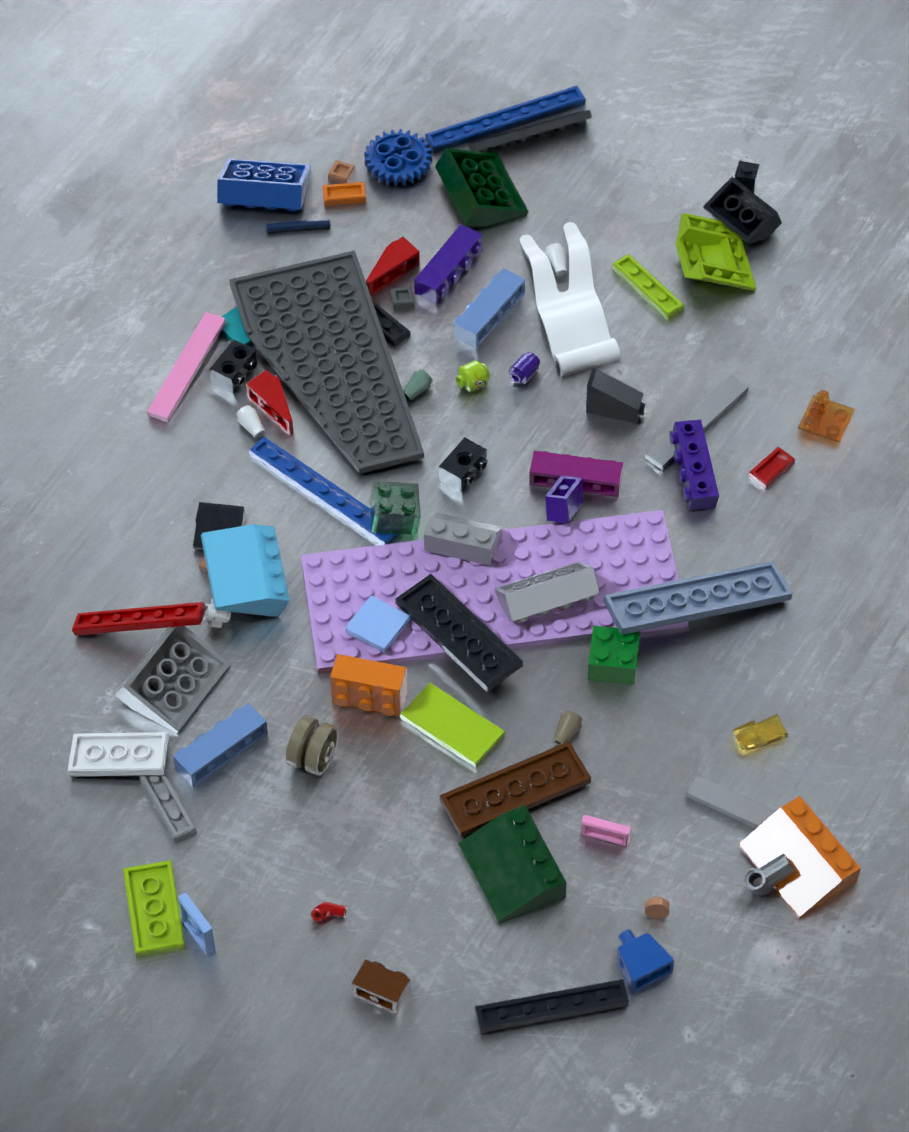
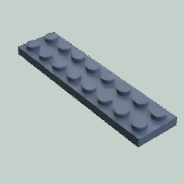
M770 561L604 595L603 602L620 634L623 635L791 600L793 593L775 562Z

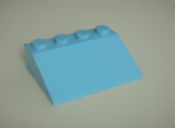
M252 524L202 533L201 540L215 610L279 617L290 599L275 527Z

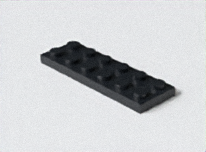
M429 574L395 598V604L404 613L410 615V618L486 692L523 667V661L432 574Z

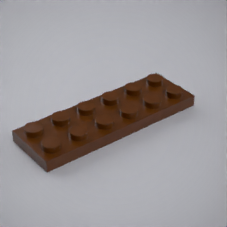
M568 741L440 795V802L459 836L464 837L476 832L502 813L523 805L528 810L590 784L591 776L572 744Z

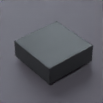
M412 286L390 289L393 310L415 307Z

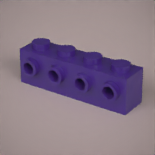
M699 419L675 422L673 430L669 433L670 443L674 444L675 463H678L680 468L678 470L680 483L683 482L684 485L683 499L685 502H688L689 510L716 508L719 492L702 421Z

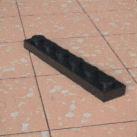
M582 110L468 143L470 151L489 152V148L496 146L497 149L509 146L508 142L516 140V143L528 141V136L535 135L537 138L548 135L547 131L555 129V132L566 130V125L574 123V126L586 124V120L592 118L590 110Z
M620 979L475 1006V1013L479 1031L483 1033L629 1006V999L624 980Z

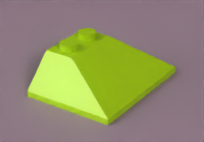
M683 212L675 246L684 276L699 281L756 291L757 287L741 238L718 220Z

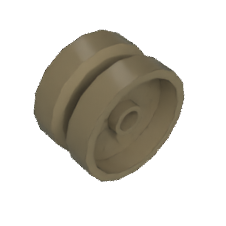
M308 715L302 716L294 727L287 745L285 755L287 765L298 769L305 765L308 773L316 776L322 775L328 767L337 745L339 730L337 726L327 722L319 725L318 719Z

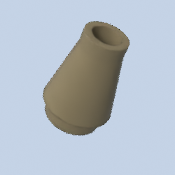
M566 711L564 714H561L555 737L552 740L553 743L559 746L570 741L582 727V718L572 711Z

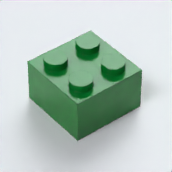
M593 625L588 663V680L635 685L640 631L621 635L617 628Z

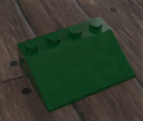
M445 148L435 168L465 226L485 227L528 214L529 211L498 153Z
M525 805L502 813L458 843V847L498 924L566 897V881Z

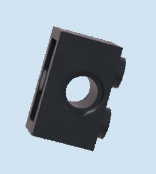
M464 437L439 465V480L462 492L466 486H470L473 483L477 473L486 468L488 463L487 449Z

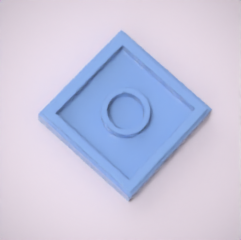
M370 596L345 627V633L385 653L410 621V615Z
M186 892L178 896L181 922L206 956L216 953L212 927Z

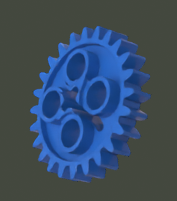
M392 129L389 135L384 131L383 137L376 135V141L370 140V145L366 146V152H364L365 167H367L368 173L372 172V178L378 177L379 182L385 179L386 185H389L392 181L395 186L398 185V182H402L405 186L408 180L413 184L414 178L421 180V174L427 175V169H431L432 148H429V142H425L424 137L418 139V133L410 135V130L404 134L402 129L398 133H395Z

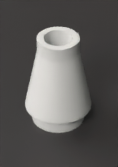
M559 243L550 244L545 248V254L550 261L555 276H564L567 274L565 248Z
M247 405L237 412V421L255 439L262 437L266 433L256 408Z

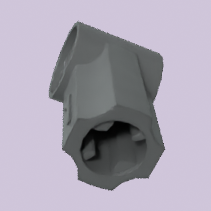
M783 853L762 867L749 870L744 877V882L754 894L763 896L770 892L774 885L794 874L795 870L787 856ZM762 877V883L754 887V881Z

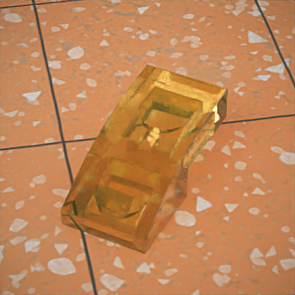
M777 714L758 723L752 720L733 729V733L743 751L763 747L788 737Z

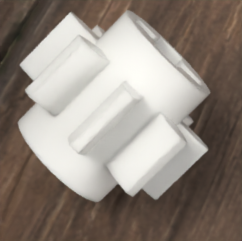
M211 599V604H205L207 608L203 620L208 621L207 625L222 628V623L229 622L231 612L215 610L213 599Z

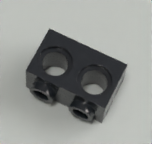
M233 339L209 369L211 383L234 393L238 387L243 385L247 375L256 369L258 364L256 350Z

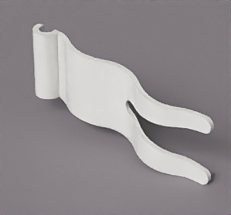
M573 222L566 223L563 228L569 251V289L566 292L558 291L550 261L546 254L537 246L530 235H523L520 238V245L529 259L532 268L537 310L546 331L552 358L556 365L559 364L562 378L621 361L619 346L616 340L610 337L601 303L595 293L587 242L581 235L577 225Z

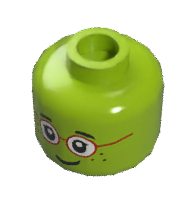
M477 360L460 366L457 372L458 376H456L459 388H463L469 393L487 386L488 379H490L487 366Z

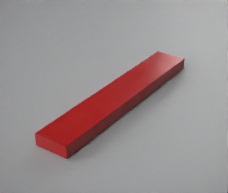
M204 602L78 613L72 632L77 636L201 625L207 607Z

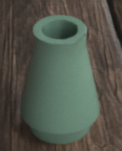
M420 369L418 372L415 371L403 390L407 401L411 402L415 397L431 387L430 384L433 380L427 372Z

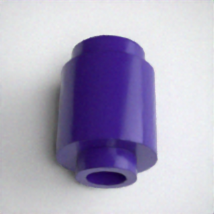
M532 352L522 354L509 368L511 379L515 383L525 384L538 371L540 365L539 358Z

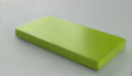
M429 683L400 714L402 720L475 768L505 736L504 730L432 683Z
M168 860L123 868L136 958L184 950L185 942L172 861Z

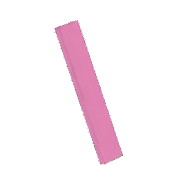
M205 312L147 411L148 416L167 423L169 422L226 324L225 318Z

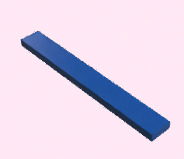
M576 85L425 134V140L429 142L432 152L436 153L445 150V148H451L584 105L586 99Z
M263 437L249 450L250 456L379 544H390L400 534V528L266 437Z

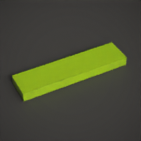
M629 253L612 263V269L667 320L684 310V304Z

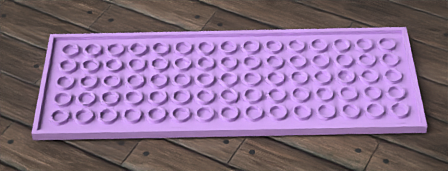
M663 510L577 520L564 524L553 523L505 529L502 532L491 566L424 551V540L301 555L318 674L332 672L337 654L388 664L450 657L411 618L385 653L345 633V627L370 596L402 611L395 604V598L429 574H432L510 649L592 639L593 625L617 628L603 602L604 595L679 580ZM579 561L593 567L600 594L594 595V599L590 601L580 602L578 600L572 602V606L565 608L564 611L553 608L546 615L537 616V614L528 616V620L515 623V621H511L506 617L495 594L494 588ZM688 621L640 632L687 627Z

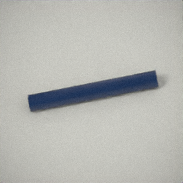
M330 219L266 224L267 232L325 228L330 227Z

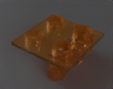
M821 390L816 396L813 395L798 429L840 443L855 409L830 401L829 393L826 390Z

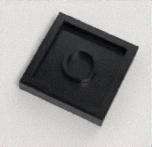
M199 504L193 549L203 550L202 533L243 526L245 509Z

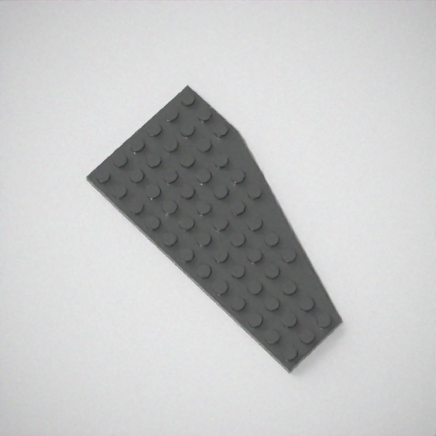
M355 250L229 279L245 335L359 474L424 458V451Z

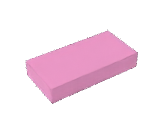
M583 815L581 821L582 835L628 847L631 827Z

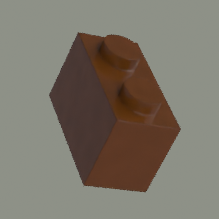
M366 959L352 982L353 996L398 1015L411 991V981L407 975L400 971L394 972L377 961L371 962Z

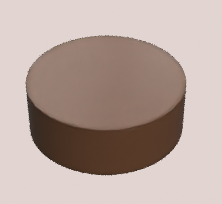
M653 897L645 902V914L652 919H663L670 913V903L664 898Z

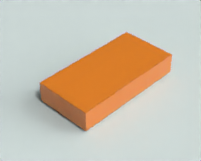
M364 182L322 185L324 206L366 203Z

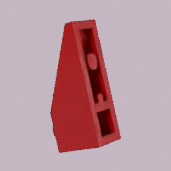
M404 236L391 242L385 248L368 276L366 284L370 296L420 266L419 250Z
M265 370L246 383L247 398L291 436L294 434L293 420L281 381L276 375H272Z

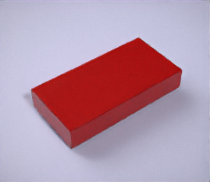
M777 447L748 473V477L766 489L795 464V458L780 447Z

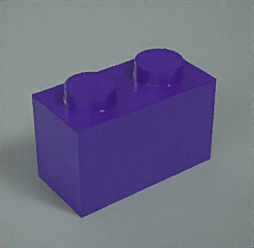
M560 476L545 496L547 521H554L558 524L570 522L584 503L582 478Z

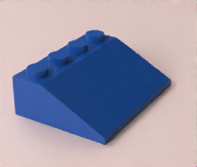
M227 158L217 179V203H222L228 207L235 205H244L246 208L262 206L269 210L286 208L288 211H297L302 209L311 164Z

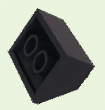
M733 176L703 206L706 211L748 244L767 239L782 224L776 210Z

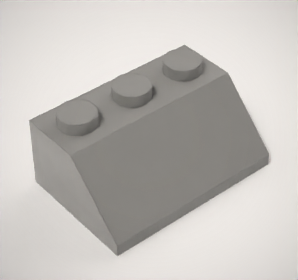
M437 512L430 517L424 533V551L491 566L503 527Z

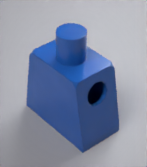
M628 929L618 936L622 945L617 950V960L632 993L673 972L674 959L650 934L645 933L636 938L632 931Z

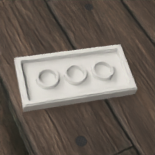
M168 732L73 734L67 770L69 777L164 775L169 740Z

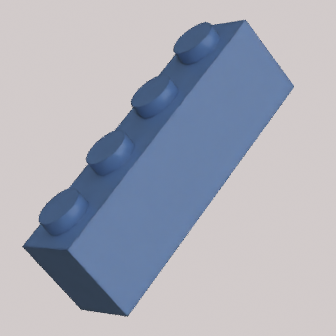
M504 268L498 275H494L490 284L480 291L475 301L470 302L466 311L455 319L453 323L454 337L476 349L525 294V279Z
M249 703L242 708H237L231 716L224 721L216 723L207 733L199 735L186 748L179 749L173 756L175 769L192 787L196 786L268 734L267 721Z

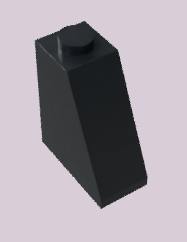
M592 368L587 383L586 413L638 424L640 416L645 415L647 403H643L644 393L598 369Z

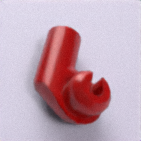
M323 902L311 911V918L316 923H321L331 916L345 918L347 906Z

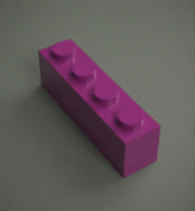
M534 451L529 472V485L552 488L560 476L577 477L583 479V493L619 497L623 477V462L550 453L547 451Z

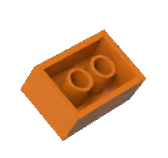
M337 654L330 675L332 703L342 707L359 708L363 711L380 712L387 716H400L408 694L407 667Z

